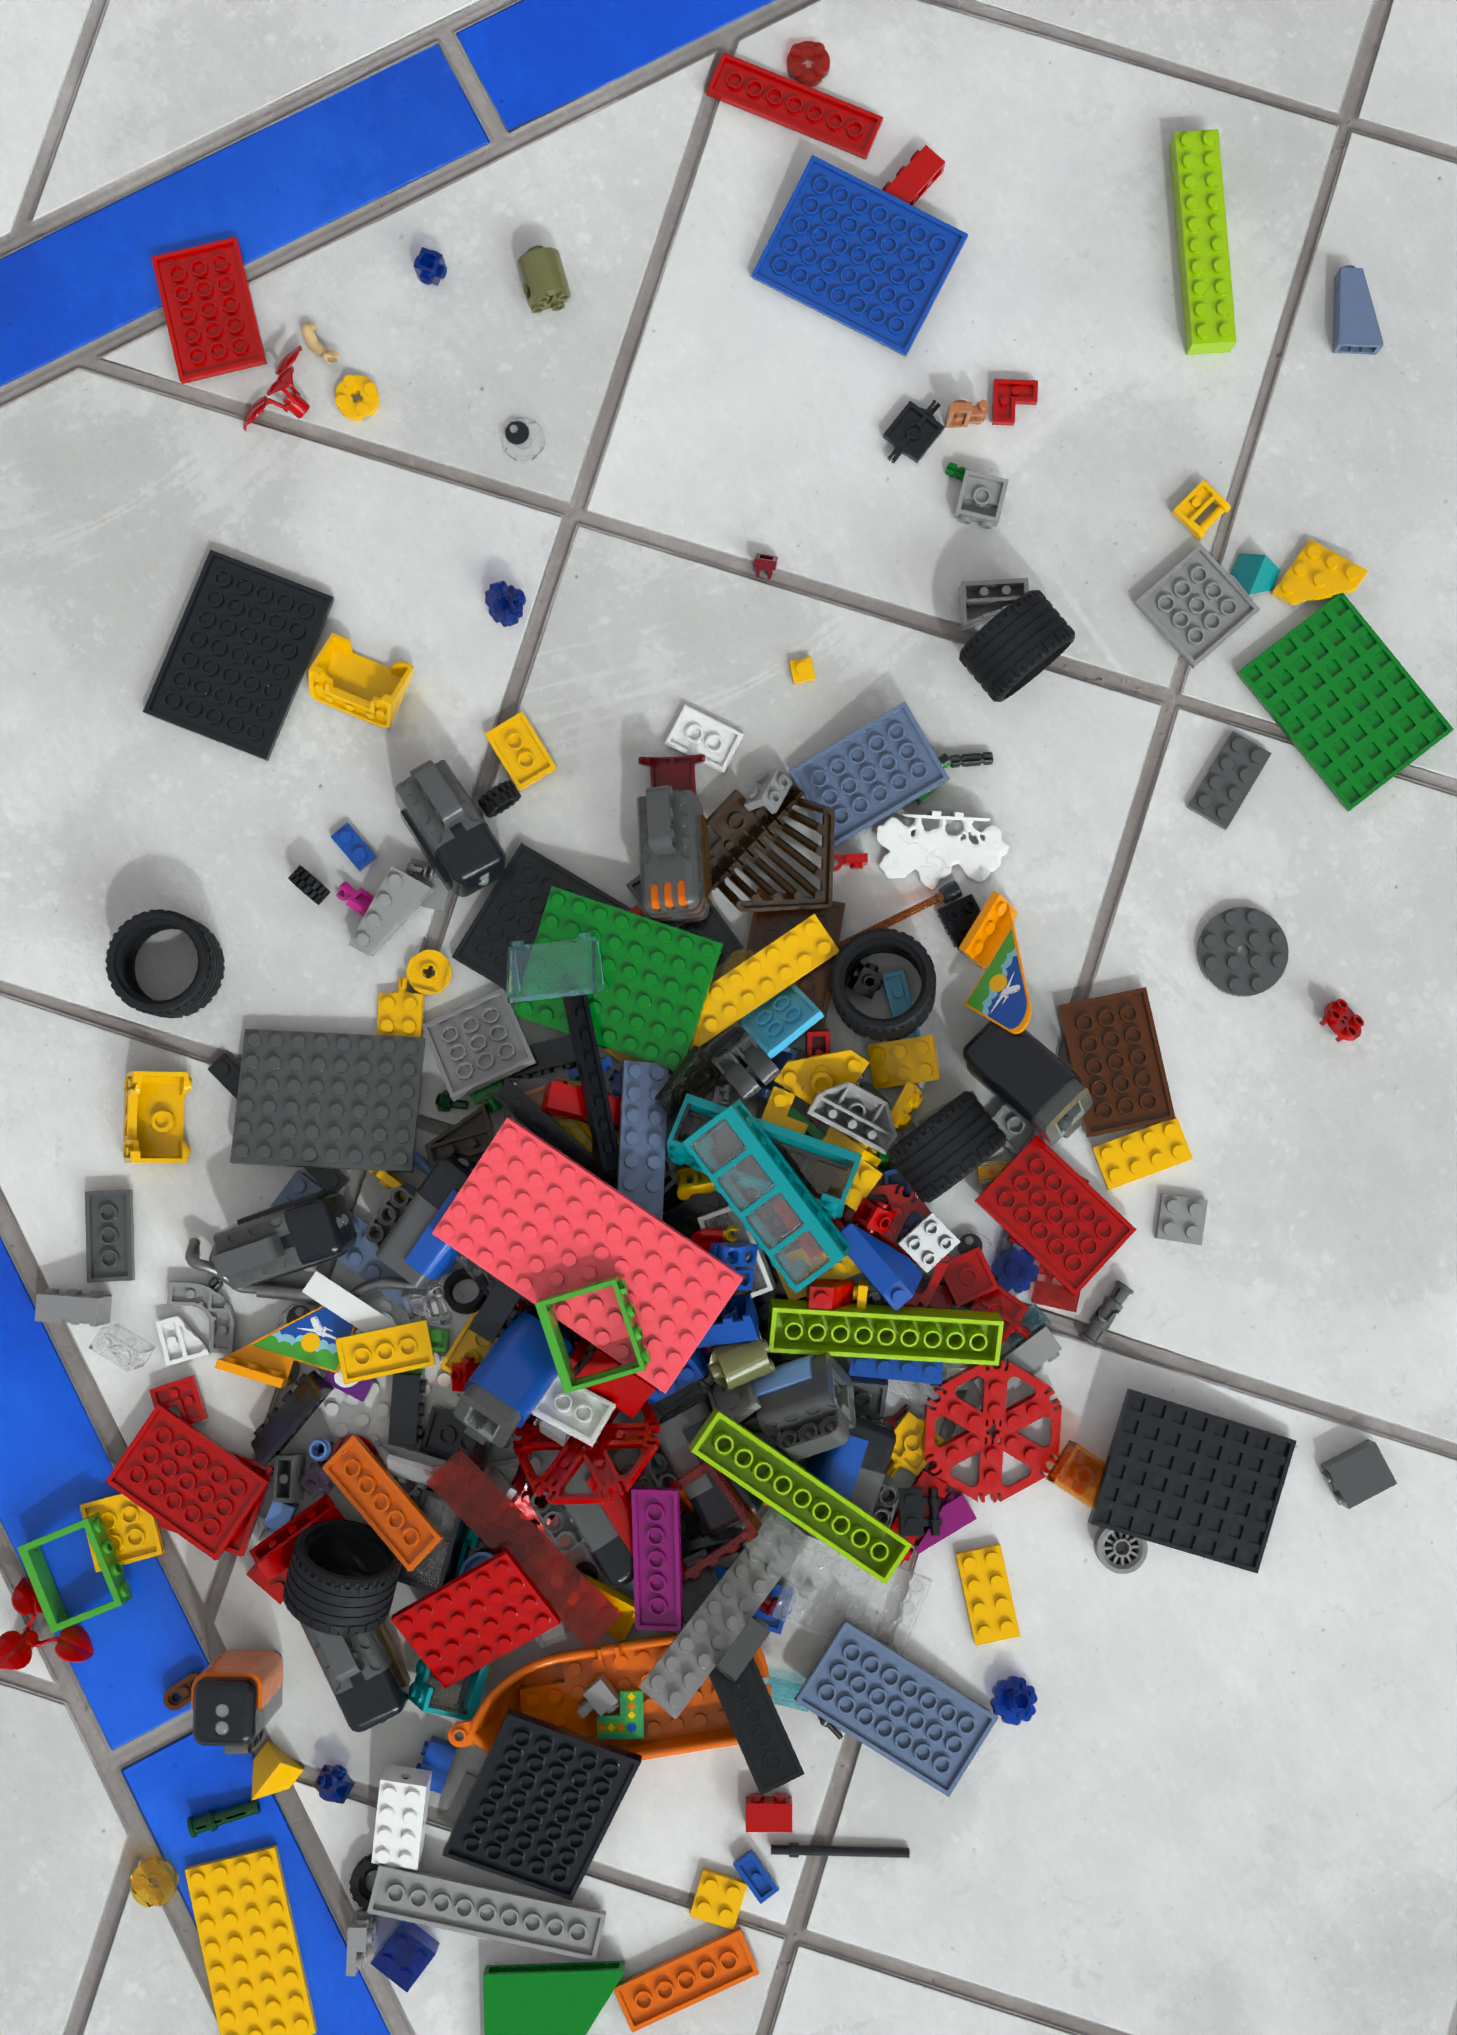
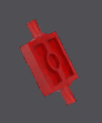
M999 1285L998 1289L972 1300L973 1303L970 1311L999 1312L1004 1321L1002 1345L1009 1335L1015 1331L1025 1337V1339L1032 1332L1021 1324L1022 1317L1029 1309V1306Z

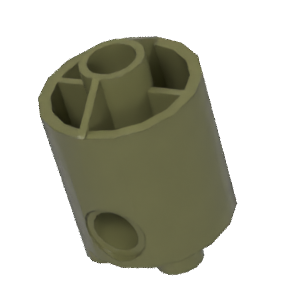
M531 247L517 260L528 305L532 313H540L550 308L553 311H559L565 307L564 303L571 296L559 251L551 247Z
M760 1332L759 1340L710 1347L711 1356L707 1369L712 1380L727 1391L776 1371L772 1359H768L767 1353L770 1352L768 1343L765 1339L762 1340Z

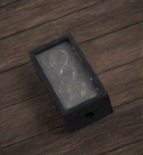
M436 1488L423 1489L418 1507L444 1538L413 1571H408L402 1564L398 1582L432 1592L453 1580L473 1510L474 1500Z

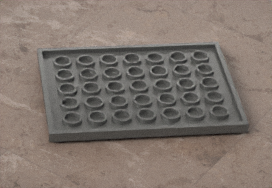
M245 1029L230 1163L413 1173L425 1038Z

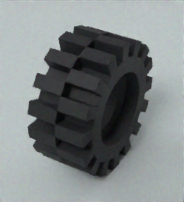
M509 780L500 783L497 787H493L492 790H488L478 800V804L487 818H492L513 806L515 802L519 801L521 794L513 782Z
M301 865L288 877L297 888L317 905L330 894L329 889Z

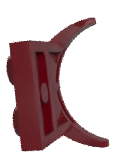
M704 754L638 758L640 765L650 767L651 787L670 785L673 791L690 790L696 795L695 765L705 761Z
M519 1463L517 1472L511 1482L517 1493L498 1520L527 1535L530 1539L537 1541L545 1528L529 1503L533 1490L529 1482L525 1480L526 1475ZM542 1494L541 1497H535L534 1504L536 1507L541 1508L546 1505L545 1495ZM552 1514L547 1518V1525H549L553 1518L556 1516L555 1514Z

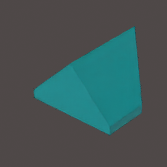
M1239 553L1230 574L1236 578L1248 595L1271 591L1280 569L1266 555Z

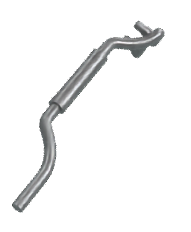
M191 1238L185 1253L188 1265L218 1278L211 1258L212 1255L217 1253L216 1245L214 1244L212 1247L209 1261L200 1259V1240ZM226 1277L219 1278L228 1286H230L228 1279H226ZM381 1277L362 1282L348 1292L359 1298L365 1293L377 1289L429 1292L430 1286L426 1289H418L404 1278ZM267 1281L261 1284L259 1282L235 1290L241 1293L256 1294V1297L318 1303L302 1292L306 1285Z

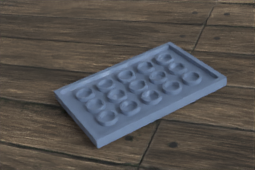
M905 701L789 770L799 789L805 793L803 795L805 799L828 806L835 812L834 848L950 780ZM812 811L818 822L822 824V814Z

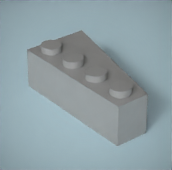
M391 866L348 945L367 956H374L436 889L398 867Z

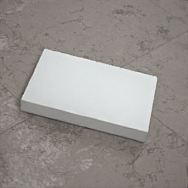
M684 705L665 741V745L686 756L704 754L705 761L702 764L724 774L744 733Z
M558 1375L533 1410L532 1415L593 1447L614 1411L616 1404L586 1388L565 1394Z

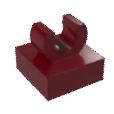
M756 553L754 567L757 568L755 572L756 577H759L760 571L765 569L768 571V579H771L773 570H776L778 557Z

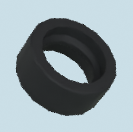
M469 1268L455 1270L448 1276L443 1287L446 1302L452 1310L459 1314H471L480 1310L489 1293L487 1283L482 1275ZM472 1279L479 1286V1294L469 1303L457 1302L453 1297L455 1285L462 1280Z

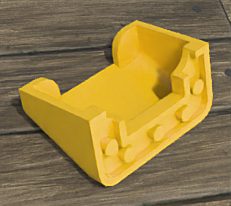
M332 633L308 670L309 694L320 703L378 727L388 728L395 718L414 674V666L405 661L394 662L392 668L353 653V647L348 638Z
M131 1071L126 1073L123 1160L125 1163H187V1158H190L191 1148L184 1140L185 1095H187L188 1091L192 1090V1078L189 1077V1072ZM167 1110L174 1115L175 1126L171 1131L162 1133L153 1129L151 1117L156 1111Z

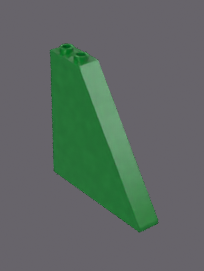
M625 1961L486 1965L483 1973L484 2034L586 2035L622 1978Z

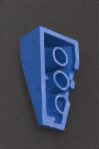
M851 1222L840 1230V1233L852 1247L847 1256L891 1308L897 1311L914 1296L923 1274L908 1256L900 1253Z

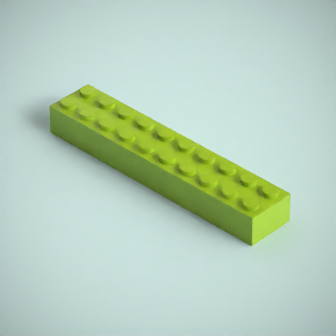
M1219 129L1179 131L1174 133L1169 144L1186 355L1226 353L1232 350L1237 340Z
M770 1298L766 1341L770 1352L808 1355L830 1353L831 1356L999 1366L1004 1325L999 1312L904 1306L895 1311L888 1305L866 1304V1309L856 1308L857 1304L855 1303L834 1310L808 1309L805 1300Z
M716 1407L688 1446L692 1453L885 1585L912 1546L905 1537Z

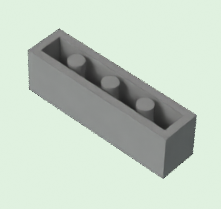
M1041 1325L1028 1335L1027 1339L1021 1340L1000 1356V1358H1003L1005 1363H1007L1006 1359L1034 1375L1041 1370L1042 1367L1040 1365L1045 1361L1051 1362L1060 1355L1058 1351L1062 1347L1047 1327ZM977 1376L971 1379V1381L982 1394L983 1378ZM1011 1377L1007 1382V1390L1010 1388L1016 1389L1024 1381L1018 1377Z

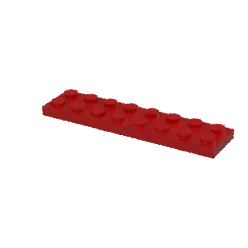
M724 52L706 90V95L865 160L870 153L883 122L882 116Z

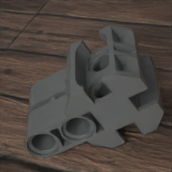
M738 1021L702 1049L719 1073L745 1102L762 1089L755 1081L756 1079H759L766 1086L781 1074L778 1067Z

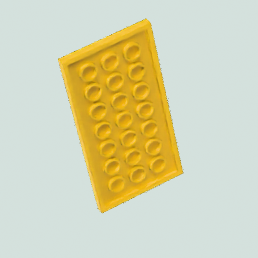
M277 1844L186 1867L185 1875L220 2035L316 2034L318 2030Z

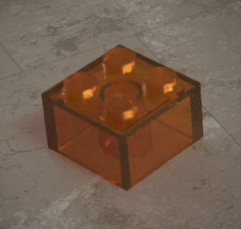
M1069 1440L1056 1460V1464L1053 1465L1047 1475L1046 1480L1091 1508L1105 1461L1078 1443Z

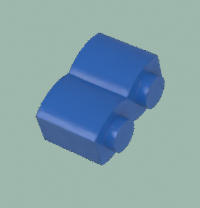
M435 1736L431 1737L430 1742L425 1741L420 1754L424 1756L422 1764L417 1763L416 1768L432 1771L430 1791L441 1794L457 1747L453 1746L450 1741Z

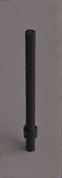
M799 1843L771 1845V1855H789V1858H799V1855L910 1857L909 1848L799 1845Z

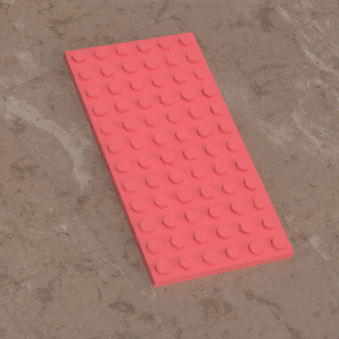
M511 1117L506 1118L432 1232L434 1236L534 1304L542 1297L620 1274L621 1280H625L628 1287V1293L626 1294L629 1303L632 1302L635 1308L636 1316H634L636 1325H640L643 1332V1339H641L644 1348L647 1347L651 1358L646 1370L636 1374L665 1394L744 1279L742 1274ZM613 1285L552 1304L558 1321L621 1364L637 1360Z

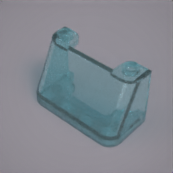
M590 932L579 933L576 939L525 944L524 940L513 941L511 946L507 947V1003L586 995L605 990L598 936H591Z

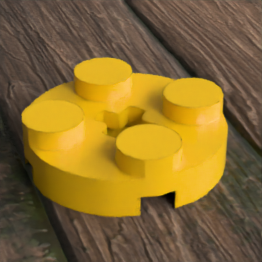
M346 375L335 391V403L343 416L353 421H361L367 416L371 417L375 414L380 404L376 385L365 376ZM360 393V396L363 399L357 400V402L355 403L352 397L353 395Z
M424 950L410 959L406 975L416 991L425 995H434L443 992L450 984L452 967L450 961L442 953L435 950ZM429 966H432L435 975L428 979L424 969H429Z

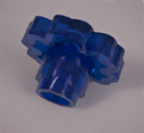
M497 581L490 584V589L485 592V603L489 606L490 616L493 617L496 623L501 622L503 627L517 624L518 618L523 616V605L526 603L524 592L520 589H515L513 585L507 586L505 581Z
M1009 1247L1001 1250L1000 1258L993 1260L991 1270L997 1276V1285L1006 1291L1013 1289L1016 1293L1029 1290L1030 1282H1034L1038 1278L1039 1268L1033 1264L1035 1258L1025 1249L1018 1251L1015 1247Z
M1009 1676L1007 1680H998L992 1688V1693L995 1697L991 1699L990 1704L993 1713L1001 1716L1003 1723L1019 1725L1021 1721H1029L1035 1714L1036 1709L1033 1704L1037 1702V1695L1033 1686L1026 1685L1024 1678Z

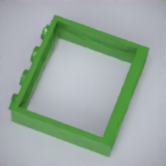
M620 1274L542 1297L535 1303L565 1394L644 1371L648 1367L649 1361H651L649 1350L647 1347L644 1348L641 1340L643 1339L642 1329L640 1325H636L634 1316H636L634 1305L632 1302L629 1303L626 1295L628 1293L626 1281L621 1280ZM613 1285L637 1360L576 1378L552 1304Z
M99 1512L17 1547L51 1634L119 1607L133 1598L129 1589L130 1585L123 1574L122 1564L117 1559L114 1544L108 1537L105 1523L102 1522ZM85 1528L113 1600L68 1618L40 1545Z

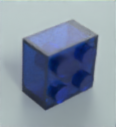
M399 1920L376 1950L370 1964L405 1992H408L436 1955L440 1943L415 1923Z

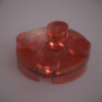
M804 41L792 45L787 57V73L789 77L808 87L819 85L825 76L827 77L830 68V57L823 43ZM807 60L813 62L811 68H807L806 64L802 63Z

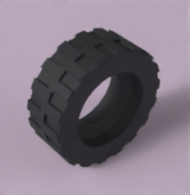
M372 1854L363 1857L358 1862L349 1881L352 1899L358 1903L359 1907H363L365 1910H368L372 1894L366 1888L365 1878L371 1871L378 1870L379 1864L371 1863Z

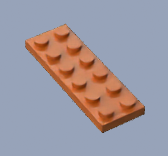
M352 1435L322 1467L325 1473L408 1571H413L444 1538L358 1435Z
M738 1927L619 1982L614 1989V1993L633 2033L758 1975L759 1968L741 1927Z

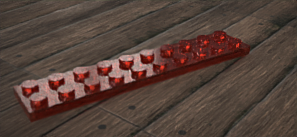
M460 1448L426 1481V1484L495 1554L508 1548L560 1616L561 1621L588 1649L622 1615Z

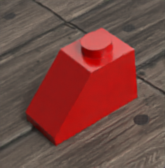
M816 1278L807 1285L806 1303L808 1309L834 1310L852 1304L854 1281Z

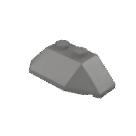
M850 1081L818 1092L807 1110V1114L885 1155L897 1137L888 1102Z
M377 1440L374 1443L385 1468L391 1475L395 1476L394 1479L407 1484L408 1480L415 1481V1487L428 1489L430 1486L437 1488L466 1470L465 1466Z

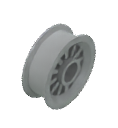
M1100 1527L1095 1535L1094 1550L1099 1561L1107 1569L1114 1573L1127 1574L1134 1572L1144 1563L1148 1551L1146 1540L1133 1536L1129 1537L1126 1534L1122 1536V1533L1117 1532L1116 1536L1114 1534L1115 1531ZM1124 1541L1126 1543L1125 1549L1117 1552V1543Z

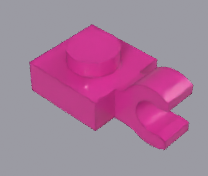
M343 882L339 886L341 890L336 896L340 900H348L346 905L364 916L374 896L362 888L355 890L349 883Z

